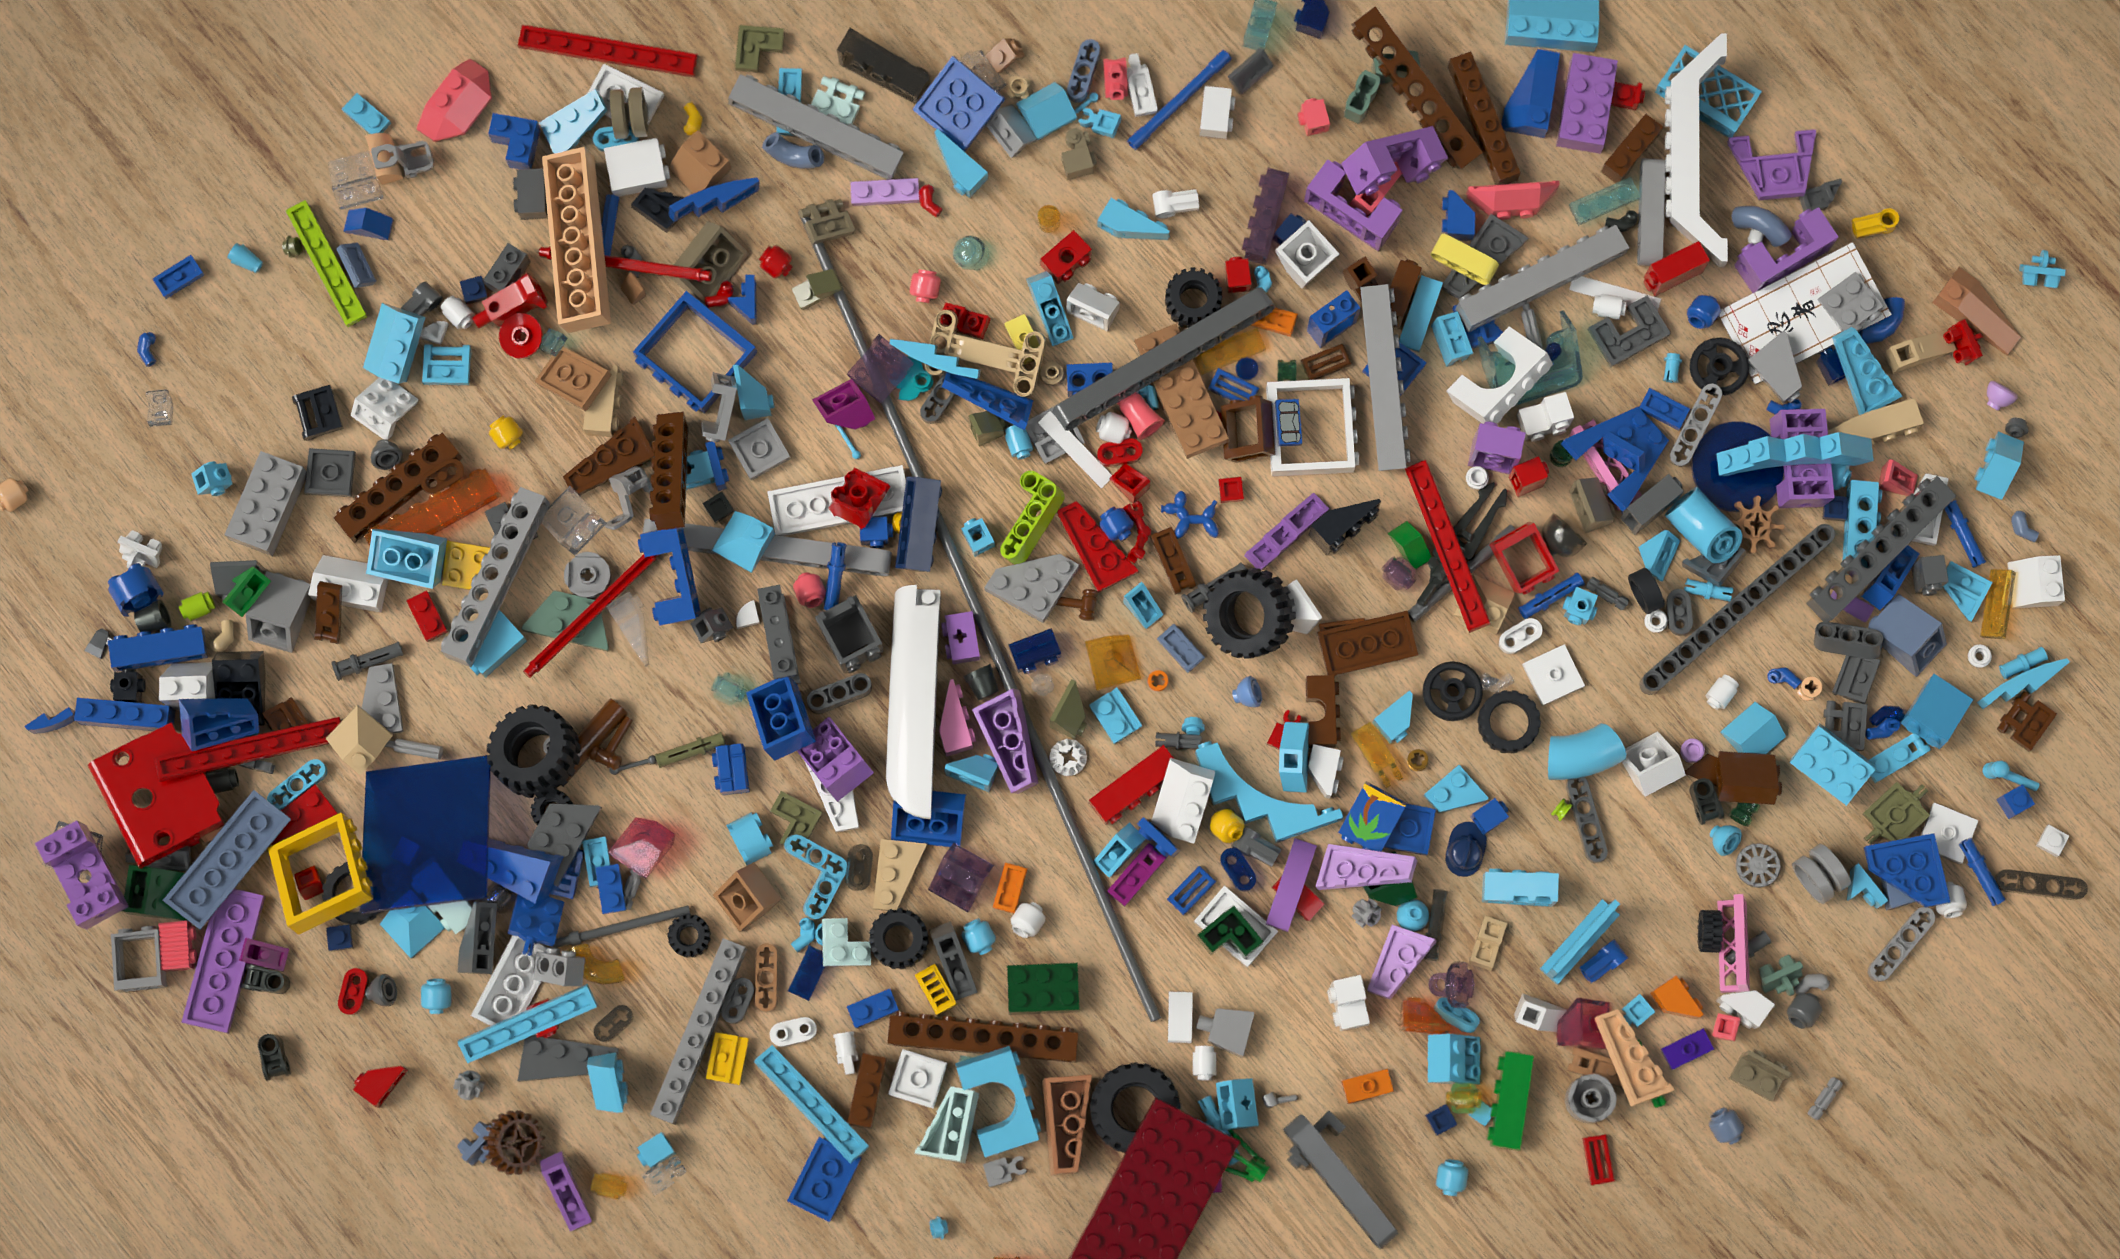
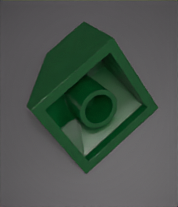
M1413 881L1362 886L1369 899L1392 906H1399L1418 898Z

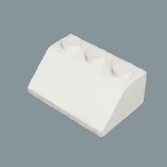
M323 555L313 572L308 595L317 601V585L320 581L342 585V606L381 613L389 579L366 574L367 563Z
M1170 758L1151 823L1173 838L1194 844L1214 780L1215 771Z

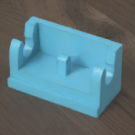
M1458 311L1437 317L1431 327L1446 367L1453 365L1458 360L1463 362L1473 354Z

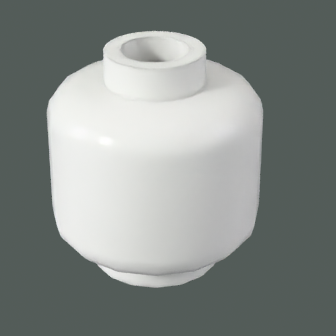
M1108 412L1099 418L1096 432L1099 433L1101 440L1119 444L1124 439L1129 438L1132 428L1128 427L1129 421L1126 417Z
M1946 882L1950 903L1937 905L1936 910L1939 914L1944 915L1945 918H1956L1961 916L1967 908L1964 890L1961 886L1954 885L1953 882Z
M1034 902L1030 904L1022 903L1011 917L1012 930L1023 938L1034 937L1045 923L1042 907Z

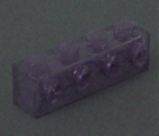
M1267 168L1266 175L1261 174L1258 186L1262 188L1261 195L1255 196L1253 208L1257 209L1255 217L1250 216L1247 229L1251 230L1249 238H1244L1242 250L1246 251L1244 259L1263 265L1267 264L1290 173Z

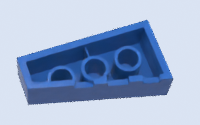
M476 836L464 841L457 862L533 903H537L549 897L563 856L550 855L543 851H533L525 849L523 846L508 845L502 841Z

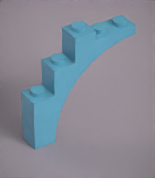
M1841 432L1823 437L1801 434L1787 439L1766 436L1748 441L1749 444L1716 453L1719 476L1724 477L1741 472L1801 464L1857 466L1874 461L1871 438Z

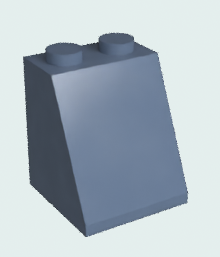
M1900 594L1891 599L1885 605L1884 610L1871 619L1868 626L1870 629L1881 632L1883 635L1882 647L1916 677L1947 645L1942 623Z

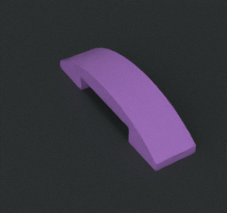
M1294 839L1266 925L1288 932L1317 847L1316 845Z

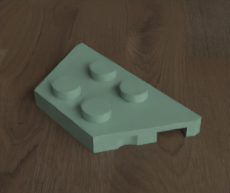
M554 590L524 623L522 631L555 639L595 600ZM602 612L570 643L608 652L609 645L607 643Z

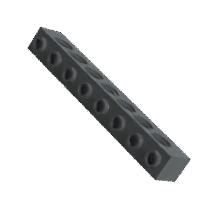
M1938 476L1931 480L1926 478L1917 486L1919 491L1915 495L1913 493L1908 495L1902 501L1904 506L1900 510L1897 508L1886 517L1889 521L1884 526L1882 524L1878 525L1871 532L1873 537L1869 541L1863 540L1856 547L1858 552L1853 557L1851 554L1840 563L1842 568L1838 572L1832 571L1825 578L1827 583L1822 588L1817 586L1809 594L1811 599L1806 604L1824 623L1833 620L1956 497L1952 490ZM1923 497L1928 499L1929 507L1923 503ZM1908 512L1913 515L1914 522L1908 519ZM1892 527L1898 531V537L1893 535ZM1877 543L1882 545L1883 553L1877 550ZM1861 558L1867 561V568L1862 566ZM1846 574L1852 577V584L1846 581ZM1830 589L1836 592V599L1830 596Z

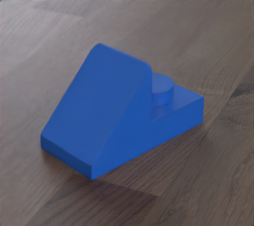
M745 275V282H741L742 296L746 297H728V301L752 325H757L755 275Z

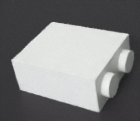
M657 138L604 148L613 195L620 197L640 193L644 188L660 189L668 187L667 179H670L668 165L664 166L662 158H666L664 144L659 145Z

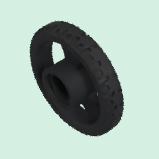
M1717 337L1702 342L1694 350L1690 359V374L1694 383L1700 389H1703L1708 384L1717 385V381L1726 378L1729 372L1738 374L1739 377L1733 384L1720 387L1724 396L1732 394L1741 388L1749 374L1747 354L1739 344L1727 338ZM1722 346L1732 350L1739 359L1732 362L1729 355L1717 353L1716 347ZM1701 355L1709 359L1706 366L1708 376L1705 378L1701 377L1698 370V361ZM1719 362L1723 364L1725 370H1717L1714 363ZM1712 388L1710 391H1705L1710 395H1716L1714 388Z
M1455 661L1441 663L1434 667L1425 678L1423 684L1424 702L1430 712L1440 719L1446 721L1466 719L1478 709L1482 701V682L1478 674L1466 664ZM1447 670H1457L1464 673L1465 676L1462 680L1450 678L1444 681L1439 674ZM1449 686L1456 687L1459 695L1455 697L1450 696L1447 693V688ZM1468 688L1475 689L1471 705L1462 711L1458 703L1463 698L1465 690ZM1431 689L1440 690L1441 699L1448 704V708L1445 711L1434 703Z

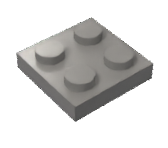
M768 418L728 440L750 480L791 459Z

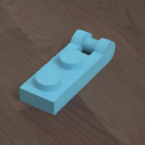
M1911 734L1869 759L1870 762L1876 765V770L1871 775L1874 783H1877L1931 751V748L1928 744L1925 745L1919 735ZM1912 742L1917 748V751L1913 753L1908 747Z

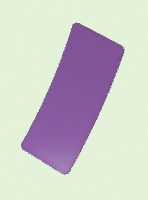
M1833 590V592H1832V594H1831L1830 596H1831L1833 599H1836V598H1837V594H1836V592ZM1855 597L1843 610L1866 622L1874 607Z

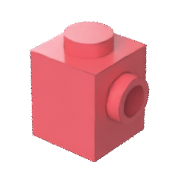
M1312 98L1301 104L1300 112L1297 115L1300 126L1304 125L1307 136L1329 131L1330 122L1323 99L1317 100Z

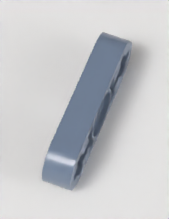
M1093 39L1082 42L1067 86L1069 99L1076 103L1083 102L1087 98L1101 55L1099 43ZM1090 47H1094L1095 52H1091L1089 57L1090 61L1086 60V50H1089ZM1082 66H1087L1090 68V73L1086 76H1081L1078 74V69ZM1079 81L1081 82L1082 92H1079L1078 95H1074L1073 90H1077Z

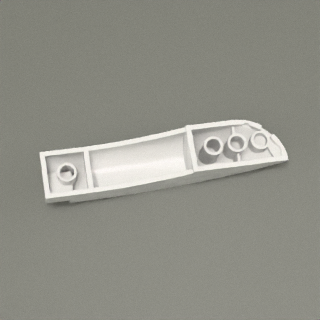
M908 585L899 588L895 592L886 782L891 797L903 807L904 811L916 817L931 819L941 594L940 590L917 589V585Z

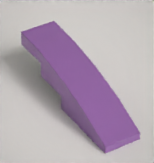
M1312 493L1287 514L1279 524L1265 534L1244 556L1255 568H1259L1262 571L1301 537L1329 508L1315 493Z

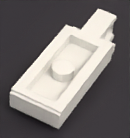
M1138 53L1131 54L1128 58L1130 67L1127 68V83L1135 117L1157 113L1149 70L1145 64L1140 65Z

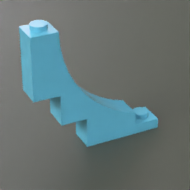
M1211 741L1198 745L1199 749L1195 750L1199 766L1215 771L1209 793L1213 806L1235 798L1244 824L1267 817L1276 843L1342 821L1343 819L1340 809L1327 808L1320 811L1321 815L1318 816L1314 804L1288 803L1276 800L1255 790L1241 779L1228 764L1218 742L1214 744Z

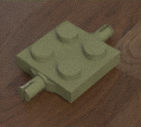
M1896 782L1862 814L1873 827V830L1864 837L1865 841H1868L1872 836L1874 837L1868 842L1869 845H1872L1880 836L1889 842L1906 839L1930 816L1919 801L1929 792L1928 789L1925 788L1919 794L1925 787L1921 784L1920 787L1911 793Z

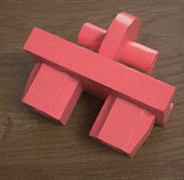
M1126 57L1116 60L1103 59L1105 98L1122 100L1124 97H1128Z

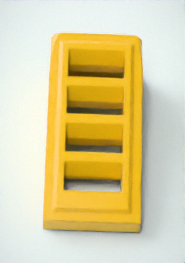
M935 964L914 975L937 1016L957 1006V1002ZM933 972L935 973V977L923 982L922 978ZM939 980V985L930 990L927 989V986ZM942 988L944 989V993L932 998L931 994ZM948 996V1001L939 1006L935 1004L937 1001Z

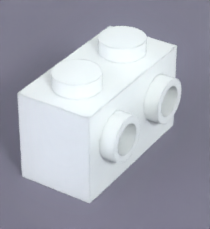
M1205 86L1200 136L1226 139L1227 131L1232 132L1233 118H1229V110H1234L1235 97L1231 96L1232 89Z

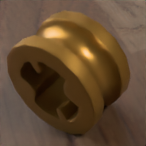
M1420 749L1411 751L1407 758L1408 766L1413 771L1424 770L1428 764V755ZM1419 754V758L1423 756L1424 760L1421 762V766H1416V763L1412 764L1411 761L1414 760V755Z

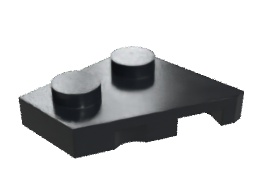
M644 188L631 203V208L668 233L676 223L669 216V206L683 199V197L673 196V193L658 192L655 189Z

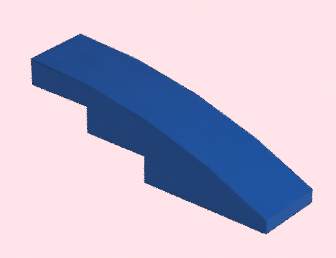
M749 178L706 188L670 205L669 216L676 222L693 211L699 218L715 207H718L721 213L759 191L760 181L758 178Z

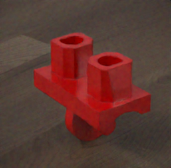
M1965 319L1948 328V331L1943 334L1946 343H1955L1957 350L1953 352L1956 363H1964L1966 366L1983 356L1978 340L1982 339L1983 336L1981 333L1974 335L1972 328H1969Z

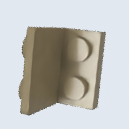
M1754 1049L1753 1052L1749 1050L1742 1053L1729 1079L1766 1100L1773 1101L1783 1080L1790 1078L1792 1073L1787 1071L1788 1067L1778 1061L1772 1063L1767 1060V1055L1759 1050Z

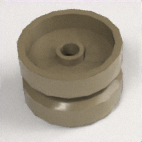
M643 87L630 88L628 103L623 89L610 90V110L615 139H627L630 134V124L633 135L636 138L647 137L649 119Z

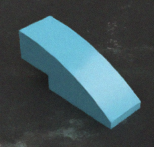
M1421 275L1399 342L1408 349L1420 351L1443 282Z

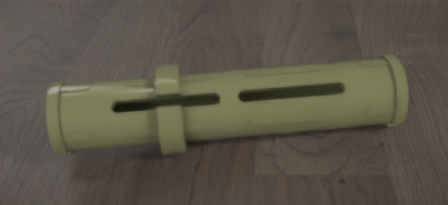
M722 732L705 738L698 737L696 738L697 741L655 754L659 768L702 754V756L706 755L707 751L713 750L717 746L726 745ZM711 742V744L693 750V748ZM688 750V752L670 758V756Z

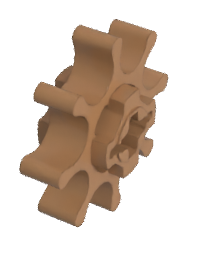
M1760 496L1753 498L1754 505L1750 510L1745 509L1740 501L1736 502L1734 507L1740 511V518L1737 521L1729 519L1741 530L1742 538L1749 541L1750 548L1748 552L1750 554L1756 553V543L1759 540L1766 542L1768 548L1775 547V543L1769 538L1770 531L1772 529L1781 531L1785 528L1783 524L1776 525L1771 521V514L1777 511L1779 507L1774 505L1769 511H1763L1759 504ZM1755 521L1756 524H1759V528L1754 530V526H1751L1750 523Z

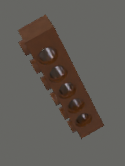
M1472 52L1450 58L1448 70L1495 185L1511 184L1518 181L1521 172Z
M684 411L658 414L656 424L653 425V434L656 441H652L655 457L651 458L654 474H651V485L654 489L650 491V500L653 508H649L651 522H655L657 531L685 527L688 424Z
M443 432L439 435H433L427 441L428 444L422 449L414 450L409 455L408 460L404 463L396 464L391 469L390 474L385 478H378L373 483L372 488L367 492L362 491L354 498L355 501L349 506L341 507L336 512L337 515L333 518L353 543L361 539L422 491L421 478L427 471L447 459H457L459 461L463 459ZM431 454H439L435 462H428V457ZM413 468H420V473L417 476H410V471ZM434 479L429 480V481H428V485L431 484V483H432L433 481H435V480H434ZM395 482H402V487L399 490H392V485ZM377 496H384V501L381 504L374 505V499ZM358 511H366L362 519L355 518Z

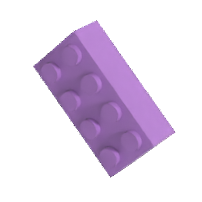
M1573 53L1569 63L1557 147L1601 154L1605 144L1618 60Z

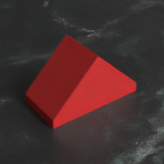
M1124 464L1109 478L1132 503L1138 501L1150 489L1151 481L1127 464Z

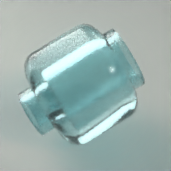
M724 672L722 675L718 674L710 689L713 691V697L728 706H733L736 701L741 702L747 691L743 688L744 680L729 672Z

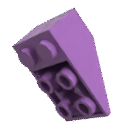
M828 717L813 729L816 742L797 751L828 792L838 802L874 772L833 720Z

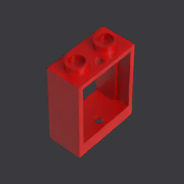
M1527 522L1489 544L1515 593L1525 595L1535 589L1534 585L1541 581L1543 584L1555 578L1554 574L1559 572L1534 522ZM1530 536L1546 568L1519 583L1502 551Z

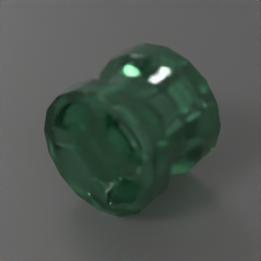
M1282 359L1277 360V382L1284 380L1296 381V360H1290L1289 362H1284Z

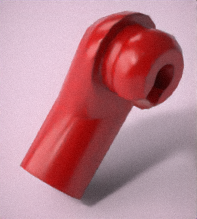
M927 184L919 190L920 206L937 218L943 209L933 202L934 188Z
M729 281L722 282L716 295L705 297V306L712 308L728 304V297H732L734 292L732 283Z

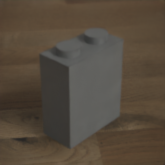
M1668 474L1627 507L1620 519L1636 535L1677 502L1684 492L1681 482L1676 477L1672 478Z

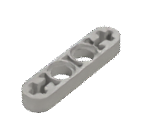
M1708 384L1701 390L1670 452V460L1674 465L1684 466L1693 456L1721 400L1722 390L1718 385ZM1714 388L1715 394L1718 396L1717 398H1712L1709 402V405H1713L1712 409L1706 405L1699 404L1700 400L1705 402L1708 397L1705 391H1710ZM1702 408L1707 411L1708 416L1705 421L1696 420L1694 413L1697 409ZM1687 429H1694L1696 431L1697 439L1695 441L1688 442L1684 438V433ZM1682 441L1685 445L1692 446L1691 451L1686 448L1684 456L1687 457L1686 460L1677 462V457L1674 453L1675 451L1680 452L1683 447L1679 445V442Z
M1921 907L1915 910L1868 967V975L1873 981L1881 982L1889 978L1933 925L1935 914L1930 908ZM1919 913H1927L1926 919L1929 921L1928 923L1923 922L1918 928L1910 924L1911 921L1913 924H1916L1920 920ZM1905 929H1910L1914 932L1915 939L1912 942H1907L1903 939ZM1890 947L1899 949L1900 957L1897 960H1893L1888 956ZM1885 961H1886L1887 963H1889V964L1886 965L1885 968L1882 970V972L1884 973V976H1883V975H1879V976H1876V975H1875V973H1876V969L1874 968L1875 966H1876V967H1879V966H1881Z

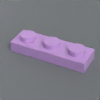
M918 178L850 182L852 206L919 203Z

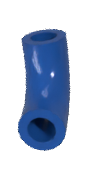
M1890 297L1883 299L1891 315L1858 332L1866 344L1881 342L1896 332L1903 321L1904 298Z

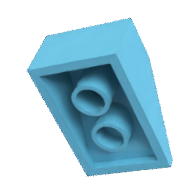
M373 529L366 574L433 589L441 582L447 538L425 533Z

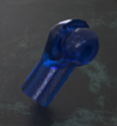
M1552 342L1547 345L1544 351L1548 353L1553 362L1561 355L1562 348L1558 343Z
M1885 705L1869 718V721L1877 727L1886 718L1897 719L1901 722L1905 714L1899 706Z

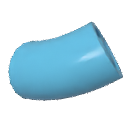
M1694 487L1683 495L1665 513V517L1712 563H1721L1732 557L1742 542L1743 535L1741 530L1698 487Z
M1603 723L1581 733L1551 736L1548 757V779H1576L1600 773L1626 759L1625 747L1614 730Z

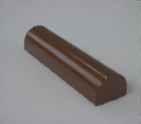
M612 698L605 703L578 734L581 752L577 754L580 757L579 765L574 766L575 774L590 758V752L593 747L600 746L622 722L624 717L628 715V712ZM569 776L566 781L569 782L572 777Z

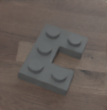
M1648 295L1628 305L1627 310L1637 324V327L1619 335L1609 317L1588 328L1590 335L1610 368L1670 336L1669 329Z

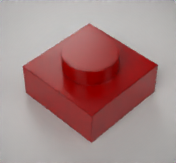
M1242 477L1218 479L1221 503L1244 501Z

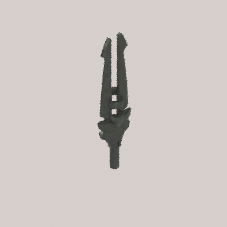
M1494 482L1478 491V500L1453 527L1466 560L1472 559L1497 510L1500 507L1506 506L1508 491L1503 489L1473 535L1465 531L1494 489ZM1460 537L1465 538L1467 540V543H1463L1460 540ZM1436 547L1433 550L1434 557H1430L1428 562L1430 568L1429 584L1417 600V603L1423 607L1436 588L1448 582Z

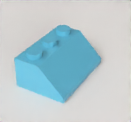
M382 303L363 368L377 377L398 384L407 382L426 317Z

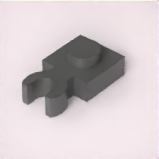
M261 760L237 765L273 774L275 769L273 763Z

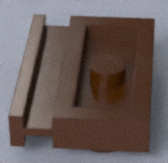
M292 697L262 713V717L272 732L309 724Z

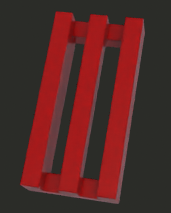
M1607 1135L1582 1138L1590 1186L1615 1182ZM1598 1140L1602 1141L1608 1178H1604ZM1589 1142L1593 1144L1599 1177L1597 1180L1595 1179Z

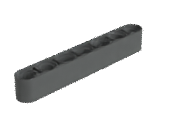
M1300 1113L1283 1129L1299 1152L1380 1250L1399 1234L1303 1114Z

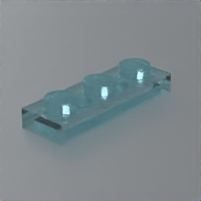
M1629 177L1570 203L1569 208L1579 226L1637 201L1641 196L1632 178Z

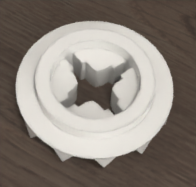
M1065 739L1058 741L1051 749V766L1061 775H1075L1086 764V751L1077 740ZM1072 748V757L1075 758L1077 762L1069 760L1068 763H1066L1065 766H1063L1064 757L1062 756V754H1067Z

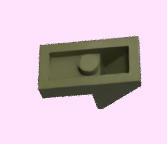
M834 269L809 274L806 276L807 281L792 288L802 310L843 290Z

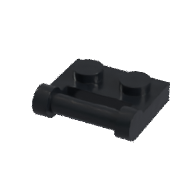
M331 385L292 396L293 404L297 407L303 428L302 437L304 441L343 429ZM311 400L318 427L313 429L305 402Z

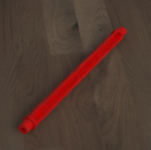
M551 246L548 248L540 247L539 256L552 260ZM604 255L605 267L692 279L698 282H702V280L711 281L712 272L705 271L703 268L696 269Z
M643 554L542 652L528 663L529 666L523 670L524 674L531 678L535 673H539L549 661L657 560L656 557L659 555L645 557Z

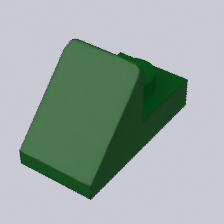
M251 567L232 580L236 585L223 600V603L243 617L270 584L271 580L255 567Z

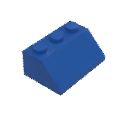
M932 791L931 819L920 818L907 813L894 800L891 840L960 848L966 794Z

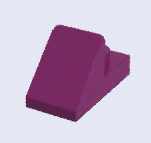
M245 938L239 961L249 965L284 972L289 949Z

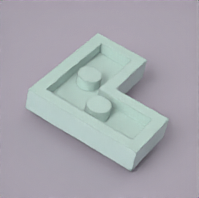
M847 918L822 919L823 966L871 965V946L869 942H848Z

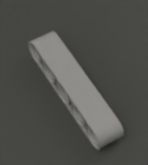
M1642 158L1640 163L1638 266H1650L1652 263L1663 259L1664 159Z

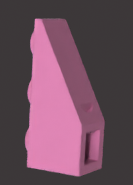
M953 679L949 682L939 730L946 756L973 749L972 742L976 741L973 729L967 728L966 720H969L966 706L961 707L959 698H963L960 684L955 685Z

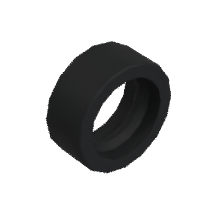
M1642 568L1628 576L1634 597L1646 614L1664 607L1665 603L1661 590L1647 568Z

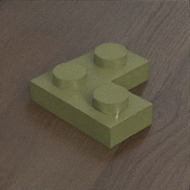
M739 25L735 70L758 72L760 51L782 53L784 28Z
M783 791L780 792L770 810L771 813L790 822L780 841L782 845L791 835H800L809 840L823 814L821 811ZM797 839L790 842V845L793 846V851L795 849L803 851L804 847L798 844L800 840Z

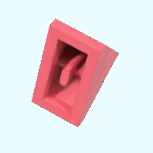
M1888 460L1881 470L1879 489L1908 496L1911 493L1914 494L1918 475L1895 460Z

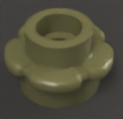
M287 236L286 240L283 241V252L290 258L301 254L302 245L298 237Z

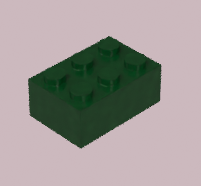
M1078 963L1007 965L1009 1015L1079 1012Z

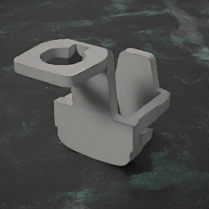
M418 141L413 144L400 145L399 147L384 144L371 149L376 169L392 167L398 162L404 167L407 178H415L417 173L430 171L434 166L433 154L426 141ZM422 147L426 149L427 154L416 157L411 155V151ZM381 151H388L394 154L387 162H380L378 160V154Z
M632 467L623 473L609 478L613 491L618 493L623 514L604 524L605 528L615 530L633 518L629 495L642 487L645 492L650 493V491H653L650 480L641 467Z

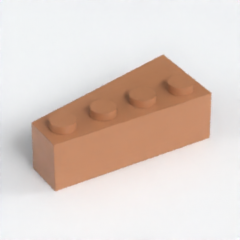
M1092 1074L1045 1078L1042 1080L1051 1176L1075 1174L1078 1172Z

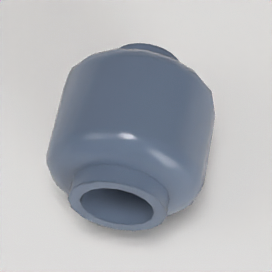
M1721 1108L1710 1116L1709 1128L1718 1142L1734 1144L1742 1138L1741 1134L1744 1131V1125L1734 1110Z

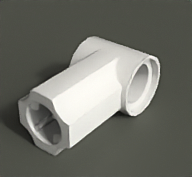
M1196 189L1174 193L1170 190H1163L1152 195L1156 218H1169L1176 213L1199 210Z

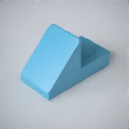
M1859 863L1850 869L1849 878L1851 885L1848 886L1847 901L1861 891L1864 893L1863 898L1871 907L1874 906L1876 909L1888 901Z

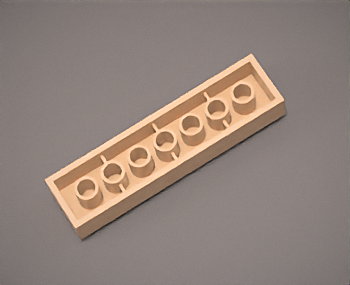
M585 147L543 156L558 325L566 332L572 333L611 324L595 157Z

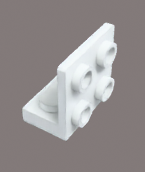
M379 377L355 398L351 416L382 439L389 440L393 436L396 422L418 403V399L395 382Z

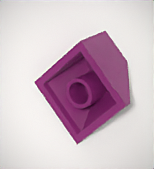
M853 379L812 399L826 423L856 430L867 426L871 421L875 420L865 396Z

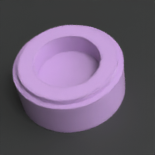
M1697 739L1686 740L1680 749L1681 757L1689 763L1698 762L1704 755L1703 744Z

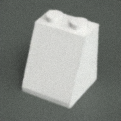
M212 662L171 664L159 677V701L175 710H180L179 699H215Z

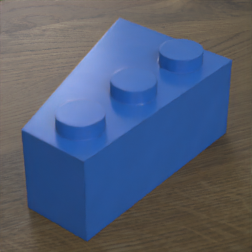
M179 699L182 736L191 751L259 733L258 714L249 699Z

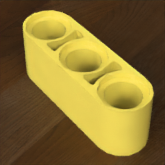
M1445 234L1440 235L1430 254L1436 261L1483 285L1490 283L1499 267V263L1493 258Z

